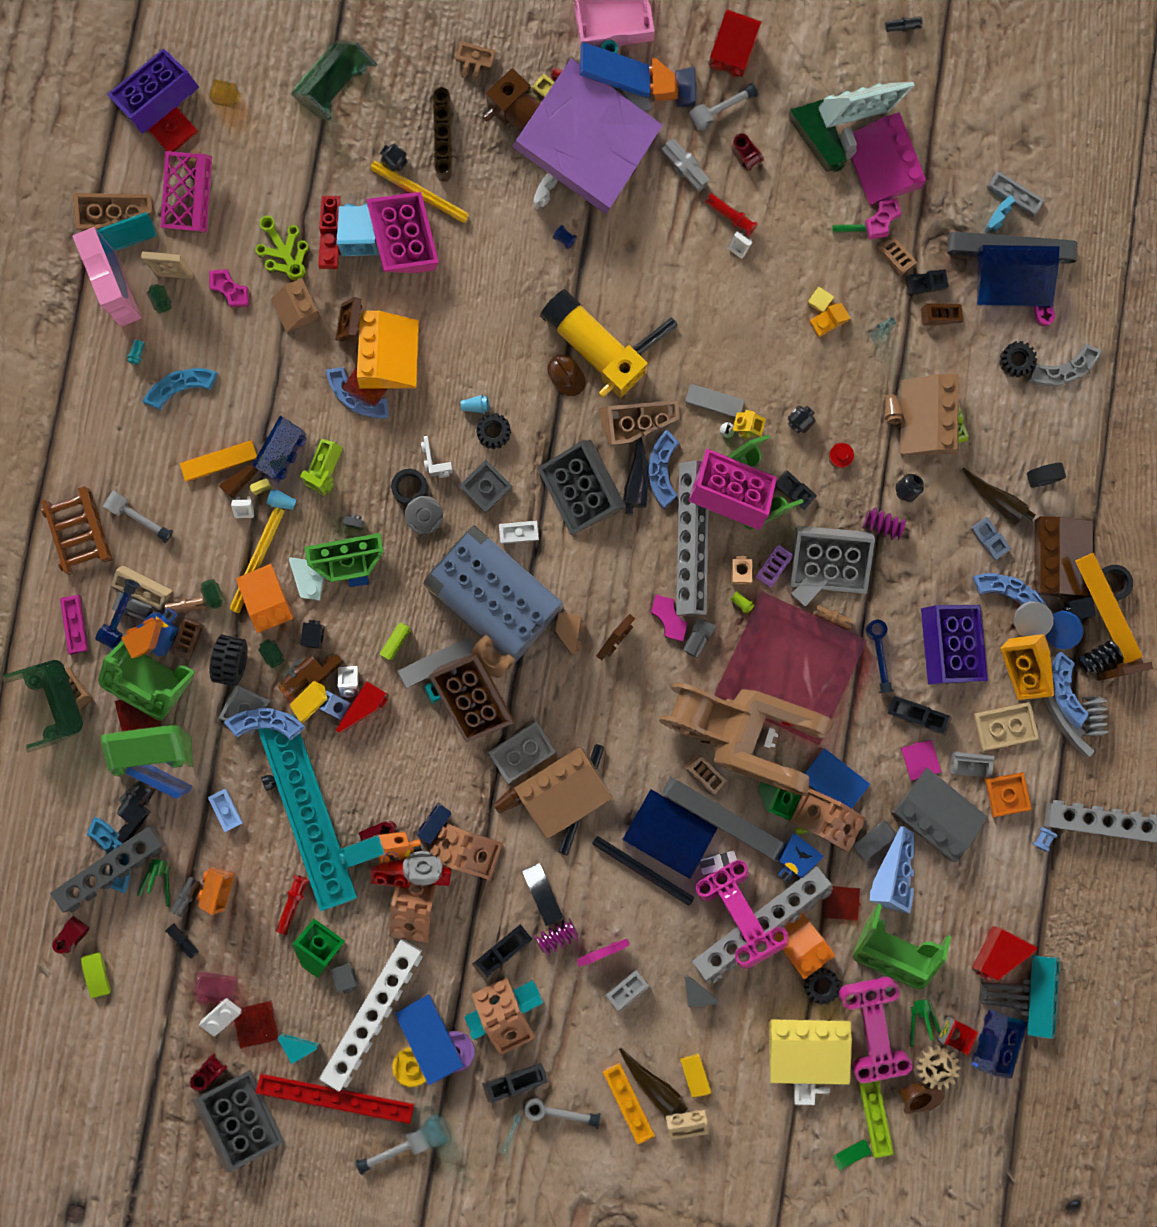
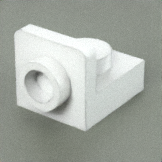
M358 666L338 667V689L342 697L358 696L360 692L358 686Z

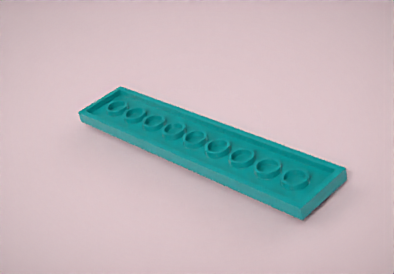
M258 729L320 912L358 898L348 868L343 869L338 863L337 851L341 847L302 734L299 733L290 740L276 730Z

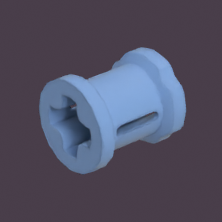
M1041 827V833L1037 841L1033 842L1032 845L1049 853V846L1053 839L1057 837V834Z

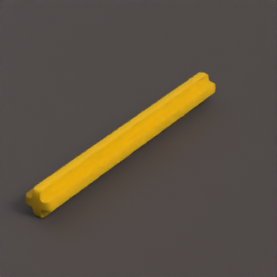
M377 161L371 164L370 168L374 173L409 193L421 192L423 201L462 223L467 221L469 217L467 212L397 172L391 171Z
M274 507L245 574L260 568L283 517V509ZM239 587L230 605V610L236 613L241 611L244 604Z

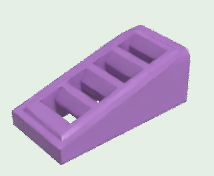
M777 545L755 578L771 588L794 555L780 545ZM778 552L787 559L784 561L783 559L778 557L776 553ZM772 559L776 560V561L779 562L782 566H781V567L777 566L776 564H774L773 562H771V560H772ZM769 565L778 572L775 574L766 567ZM766 572L768 575L773 577V579H768L767 577L762 575V573Z

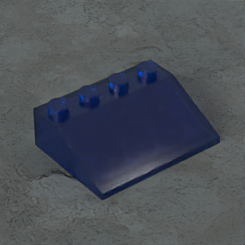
M982 245L978 248L976 305L1052 307L1059 269L1060 246Z
M650 789L622 840L691 879L717 827Z

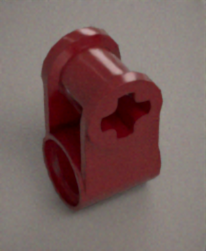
M739 133L734 137L731 150L747 172L758 162L762 163L764 161L762 153L746 134ZM743 142L745 147H738L736 143Z
M393 821L381 822L359 832L358 835L361 841H364L376 835L397 833V825ZM390 826L391 830H389V833H384L383 830Z
M72 916L52 943L53 950L58 954L72 952L90 928L78 918ZM62 941H66L65 944H64V945L66 946V948H62V947H63V944L61 943Z
M213 1053L191 1077V1088L195 1091L204 1090L228 1066L223 1065L216 1058V1054ZM197 1076H202L205 1079L204 1086H199L196 1083Z

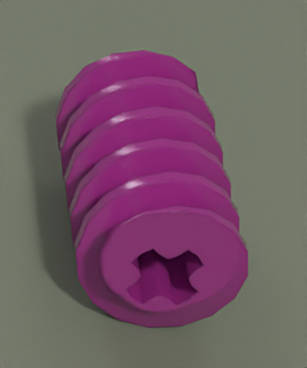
M874 507L871 511L869 509L862 529L869 525L870 532L877 528V535L884 531L883 537L890 533L891 540L897 536L899 541L904 531L906 520L902 519L899 522L898 516L891 520V513L884 517V511L881 510L877 514V508Z
M570 918L569 924L562 920V927L555 924V931L549 927L548 935L541 931V938L534 935L541 951L548 956L551 955L550 949L554 952L558 951L557 945L563 949L565 947L564 941L569 945L572 944L571 938L578 941V933Z

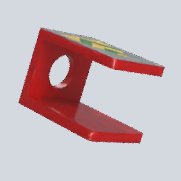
M948 1016L937 1040L968 1056L979 1032ZM957 1028L960 1031L959 1038L951 1039L954 1029Z

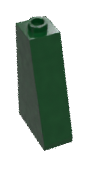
M824 99L790 109L788 115L790 122L825 171L838 172L845 167L847 158L836 126L826 128L820 113L819 106L824 102Z

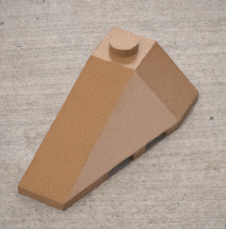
M73 193L72 206L76 230H87L92 227L99 229L145 212L148 215L152 214L151 195Z
M678 400L600 408L601 427L610 445L630 443L680 419Z

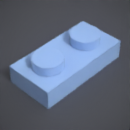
M223 789L208 797L224 832H228L243 824L227 789Z

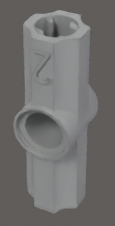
M675 139L669 140L664 145L661 151L674 164L676 172L682 178L685 177L697 191L704 189L710 182V179L699 168L694 156L686 153Z

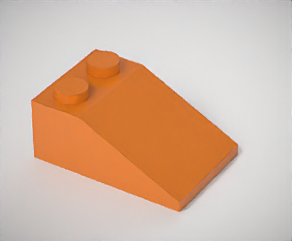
M272 563L236 578L257 634L294 618L295 615Z
M213 867L205 871L202 879L204 887L203 890L199 891L197 901H199L198 907L211 915L224 912L235 873Z
M803 912L794 923L789 922L784 926L789 943L782 949V952L803 979L836 956ZM778 934L774 937V941L776 942H782L784 940V936L782 934Z

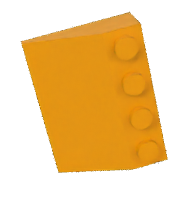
M362 311L359 322L357 363L359 388H417L419 320L383 311Z

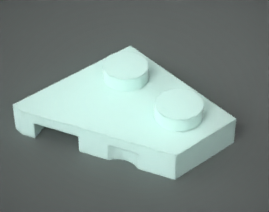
M289 557L300 597L320 601L324 577L307 566V560Z

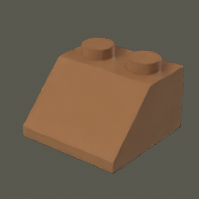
M302 278L285 285L271 299L287 333L321 318Z

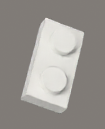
M537 521L499 524L501 544L539 541Z
M226 998L201 1020L199 1026L215 1037L240 1015L241 1009Z

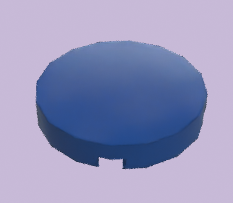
M1059 611L1052 614L1053 626L1050 632L1045 635L1048 642L1059 649H1070L1077 645L1082 639L1084 632L1080 619L1068 611Z

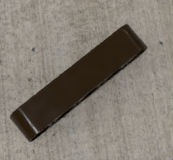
M438 87L433 93L434 162L437 178L445 182L450 180L453 175L451 98L448 89ZM442 96L446 97L444 101L438 100ZM441 114L447 115L444 119H440L438 117ZM441 132L447 133L444 137L439 136ZM441 150H447V151H448V152H447L446 154H444V155L439 154V152H440ZM447 168L448 171L445 173H441L440 169Z

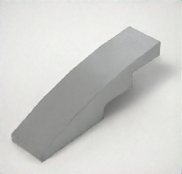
M469 637L410 664L397 672L406 689L429 679V675L438 667L453 660L472 655L471 652L475 646Z
M1054 696L1044 697L1043 700L1049 713L1067 740L1084 758L1090 757L1095 751L1081 739L1085 731L1081 728H1075L1059 708Z

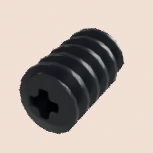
M1106 641L1104 645H1099L1098 649L1094 648L1091 650V653L1087 652L1084 656L1078 657V664L1084 674L1090 677V672L1096 676V669L1103 672V665L1110 668V661L1116 665V658L1123 661L1124 657L1118 645L1113 641Z

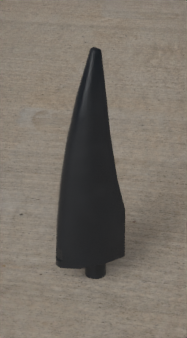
M642 437L636 440L634 459L624 488L623 502L626 506L625 514L633 515L634 507H647L648 475Z

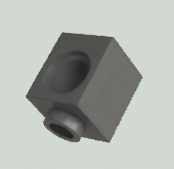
M352 962L330 970L337 992L343 991L344 994L355 990L354 987L359 984Z

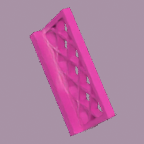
M165 151L161 228L207 232L212 156L200 153ZM171 156H176L180 160V163L175 168L171 165ZM191 158H197L196 166L191 170L186 162ZM184 165L189 173L182 179L177 171ZM173 175L179 180L174 187L169 183V179ZM192 176L195 180V185L190 189L185 181ZM183 185L188 192L180 198L176 190ZM173 193L178 201L171 207L168 203V197ZM189 195L194 199V203L190 208L184 203V200ZM182 204L186 212L179 217L174 209ZM171 212L177 219L172 225L167 224V216ZM188 214L192 217V227L186 226L182 221Z

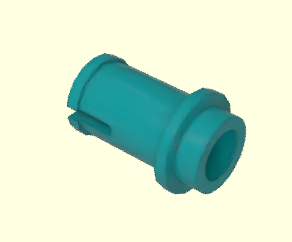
M133 339L130 353L127 355V362L138 365L142 361L140 357L145 345L143 341Z

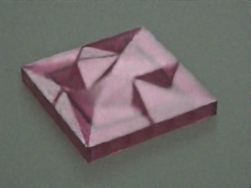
M762 591L714 695L725 701L726 699L734 701L742 689L759 691L832 719L867 640ZM767 718L765 719V721L813 744L820 745L822 741L821 738L810 736L795 728Z

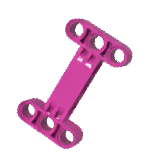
M736 860L700 880L696 885V891L699 898L703 901H710L718 896L721 897L747 944L736 950V962L739 967L748 969L784 949L788 945L789 939L787 932L781 927L773 928L766 933L764 932L737 886L747 880L749 871L744 861ZM737 868L745 869L740 875L734 873ZM721 877L727 878L725 884H719L718 880ZM703 887L710 888V892L707 894H702L701 890ZM778 934H782L784 936V940L782 942H776L774 941V937ZM760 944L767 946L764 952L757 951V947ZM742 954H748L750 956L747 962H741L739 960Z
M890 977L845 985L839 991L840 999L846 1008H861L869 1056L858 1058L852 1064V1070L857 1080L861 1083L903 1076L912 1070V1063L904 1051L890 1050L883 1003L895 1001L900 995L898 986ZM893 987L890 991L885 992L886 988ZM868 991H873L871 995L866 996ZM848 995H854L853 998L846 999ZM905 1060L903 1064L898 1065L900 1061ZM885 1064V1067L879 1069L880 1065ZM866 1068L864 1072L859 1073L861 1069Z

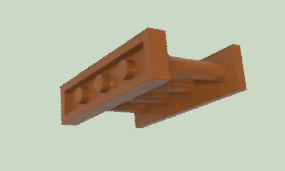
M86 486L78 488L79 495L76 498L55 505H51L46 500L41 501L43 505L41 511L43 516L47 518L60 558L58 561L59 568L69 575L73 574L71 566L94 558L104 562L113 560L91 490ZM79 504L83 505L85 510L83 515L57 523L54 513ZM84 522L89 523L91 528L89 533L65 541L62 540L60 530ZM89 540L95 541L97 548H94V551L68 559L66 548Z

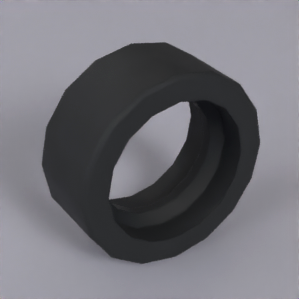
M1059 462L1032 469L1027 472V478L1030 487L1035 488L1061 481L1066 478L1063 463Z
M408 468L396 473L392 479L391 490L399 503L408 506L413 499L427 496L428 485L422 473ZM405 477H415L420 482V492L414 498H405L399 492V483Z
M1109 565L1102 568L1104 575L1116 572L1123 578L1124 588L1120 593L1114 594L1117 601L1126 598L1133 588L1131 573L1120 565Z

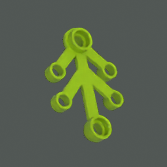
M263 216L259 222L260 227L264 232L269 233L278 249L258 244L255 248L256 253L261 257L269 255L285 259L288 264L275 263L274 260L269 259L265 262V268L269 272L276 270L287 273L288 277L294 281L303 278L306 271L302 263L305 253L309 250L308 243L303 240L299 241L295 261L291 257L295 238L300 234L296 225L289 226L286 245H284L275 230L276 224L271 216ZM267 223H271V227L266 228L265 225ZM292 229L297 230L295 234H291ZM305 244L306 248L300 249V246ZM260 248H265L264 252L259 253L258 250ZM270 263L274 264L273 268H268V265ZM298 269L299 273L293 274V271Z

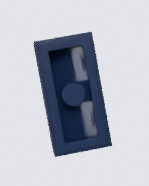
M695 67L677 70L678 99H676V107H695Z
M437 803L417 830L416 835L427 844H430L451 816V811L441 803Z

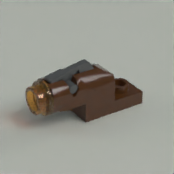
M337 654L335 656L331 655L324 661L325 665L322 666L313 656L305 660L297 659L283 677L278 688L287 698L291 695L294 696L298 691L308 686V682L316 681L319 684L323 682L344 660Z

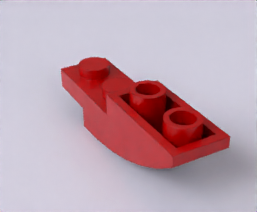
M322 196L319 269H338L340 250L337 245L339 206H341L340 196Z
M404 860L391 861L372 867L371 884L410 888L411 882L403 874ZM442 867L440 878L431 885L450 887L452 868Z

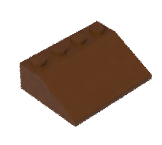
M1040 516L1035 519V591L1040 596L1092 597L1075 560L1093 553V521Z
M478 653L446 663L429 675L466 743L515 722Z

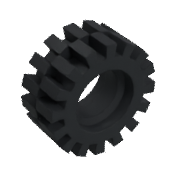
M1015 341L1003 350L1000 356V364H1002V370H1006L1004 373H1010V377L1016 376V378L1027 375L1035 367L1037 362L1035 356L1037 353L1033 352L1034 347L1030 348L1029 343L1023 344L1024 341L1019 343ZM1014 353H1021L1025 357L1024 365H1015L1011 359Z
M489 413L488 416L484 415L483 419L478 421L479 424L476 427L478 439L486 448H502V445H506L510 439L511 429L508 420L498 413ZM496 424L501 428V433L496 438H491L486 433L488 426Z
M820 967L804 979L805 993L813 1002L827 1005L829 1002H834L836 997L838 998V993L841 989L840 981L831 970ZM820 978L827 979L830 985L829 990L823 994L815 990V982Z

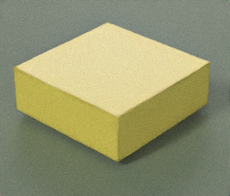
M543 74L532 86V90L544 99L555 82Z
M818 287L809 299L808 304L823 313L834 296Z
M266 478L250 485L251 491L255 495L273 488L271 482Z

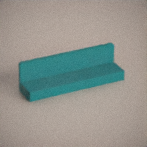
M147 212L96 229L114 251L158 237L154 223Z
M1035 955L1032 957L1028 1035L1051 1039L1056 1037L1060 957Z
M533 980L513 990L522 1014L544 1002ZM500 999L495 1000L492 1005L497 1004ZM477 1010L464 1016L473 1040L486 1034Z

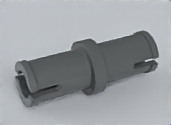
M189 876L183 890L178 893L179 897L172 910H170L171 913L175 914L178 907H180L177 916L182 917L189 901L192 902V896L200 881L196 879L191 886L194 878Z

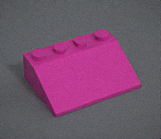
M900 112L883 117L853 132L857 143V152L851 159L869 206L923 187L926 178Z
M415 192L366 199L383 271L399 273L435 271L439 261L422 193Z
M706 449L690 493L689 502L760 530L769 516L777 477Z

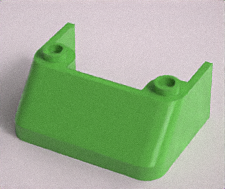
M769 434L748 441L727 457L756 468L755 466L762 460V454L758 446L770 438ZM781 496L773 498L769 516L764 524L786 514L802 504L803 500L800 499L788 504ZM743 524L745 528L749 530L755 529L753 527Z
M170 725L101 735V746L108 772L116 777L125 774L124 771L129 767L167 763L173 768L182 767L183 764L194 767L192 738L179 726Z
M878 904L865 923L854 949L853 959L912 988H925L946 962L951 936L947 935L940 945L928 941L923 942L917 947L884 932L886 924L879 918L882 905Z

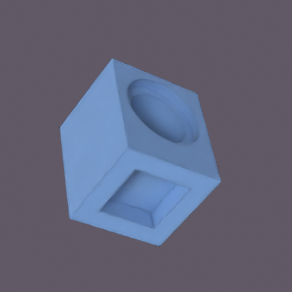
M326 690L327 701L319 709L342 720L349 710L351 703Z

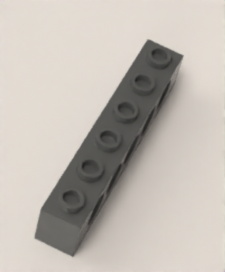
M148 826L56 888L50 894L62 913L68 911L72 913L81 907L80 903L83 901L89 902L97 896L96 892L103 889L105 891L113 886V881L117 878L121 880L128 876L130 869L133 867L137 869L146 863L145 859L148 857L159 855L163 852L161 848L166 846L156 828ZM141 843L146 846V851L143 854L139 851ZM125 854H127L130 858V861L127 865L124 864L122 861V858ZM108 865H110L113 868V874L111 876H109L106 873V868ZM92 876L97 880L95 887L90 884ZM75 888H78L80 890V896L78 898H76L73 894Z

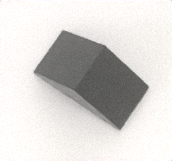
M686 974L684 978L688 1007L713 1005L719 1002L715 996Z

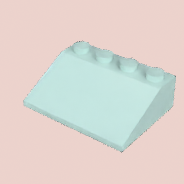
M901 82L884 85L878 83L871 88L866 89V87H862L855 92L850 93V91H846L839 96L830 95L826 97L819 106L826 128L890 112L914 87V83Z

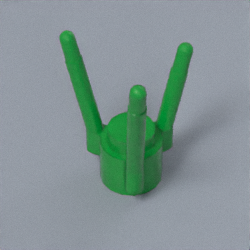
M152 859L137 896H141L150 875L147 894L151 892L155 876L162 877L163 873H165L166 906H170V867L167 866L168 861Z
M929 999L913 1001L914 1006L910 1007V1047H914L916 1014H918V1017H924L930 1041H934L929 1016H931L937 1032H941Z

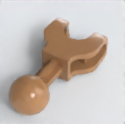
M487 635L475 645L471 652L472 655L478 653L492 681V677L501 678L505 674L506 669H510L515 662L511 655L502 656L497 653L493 647V640Z

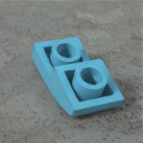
M1012 195L1007 197L996 209L986 225L984 231L986 234L990 231L996 232L1003 226L1002 221L1005 219V215L1013 209L1011 206L1016 201Z

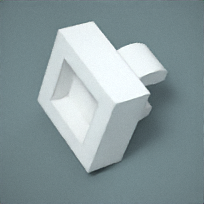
M736 232L727 249L742 259L750 248L752 239L748 240L743 236V233Z
M247 496V500H240V497L232 500L231 507L234 518H254V509L250 496Z
M763 726L756 745L766 748L775 747V744L772 743L773 737H778L775 729Z

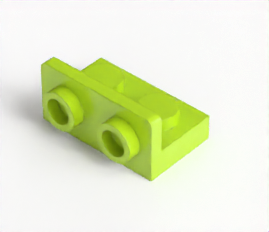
M304 470L300 475L305 486L323 496L327 492L330 493L335 484L333 483L334 479L331 473L327 470L321 479L313 471L308 473Z

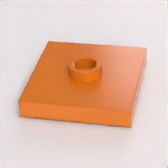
M1024 772L984 779L992 817L1032 810Z

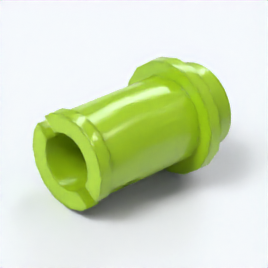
M736 591L733 597L730 598V601L735 603L743 610L742 613L747 615L755 607L752 604L753 601L747 600L739 591Z

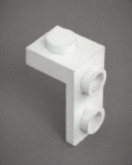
M424 436V442H421L422 452L427 455V460L424 461L425 471L429 472L431 477L445 478L450 476L449 474L453 473L451 462L433 465L429 438Z

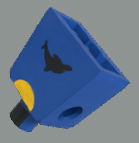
M170 608L163 615L155 612L144 620L154 618V620L162 619L163 621L156 648L152 650L158 657L166 656L179 631V628L172 623L177 613ZM143 622L137 628L142 627Z
M792 833L778 859L784 865L778 876L786 882L789 881L793 874L802 878L824 855L798 835Z

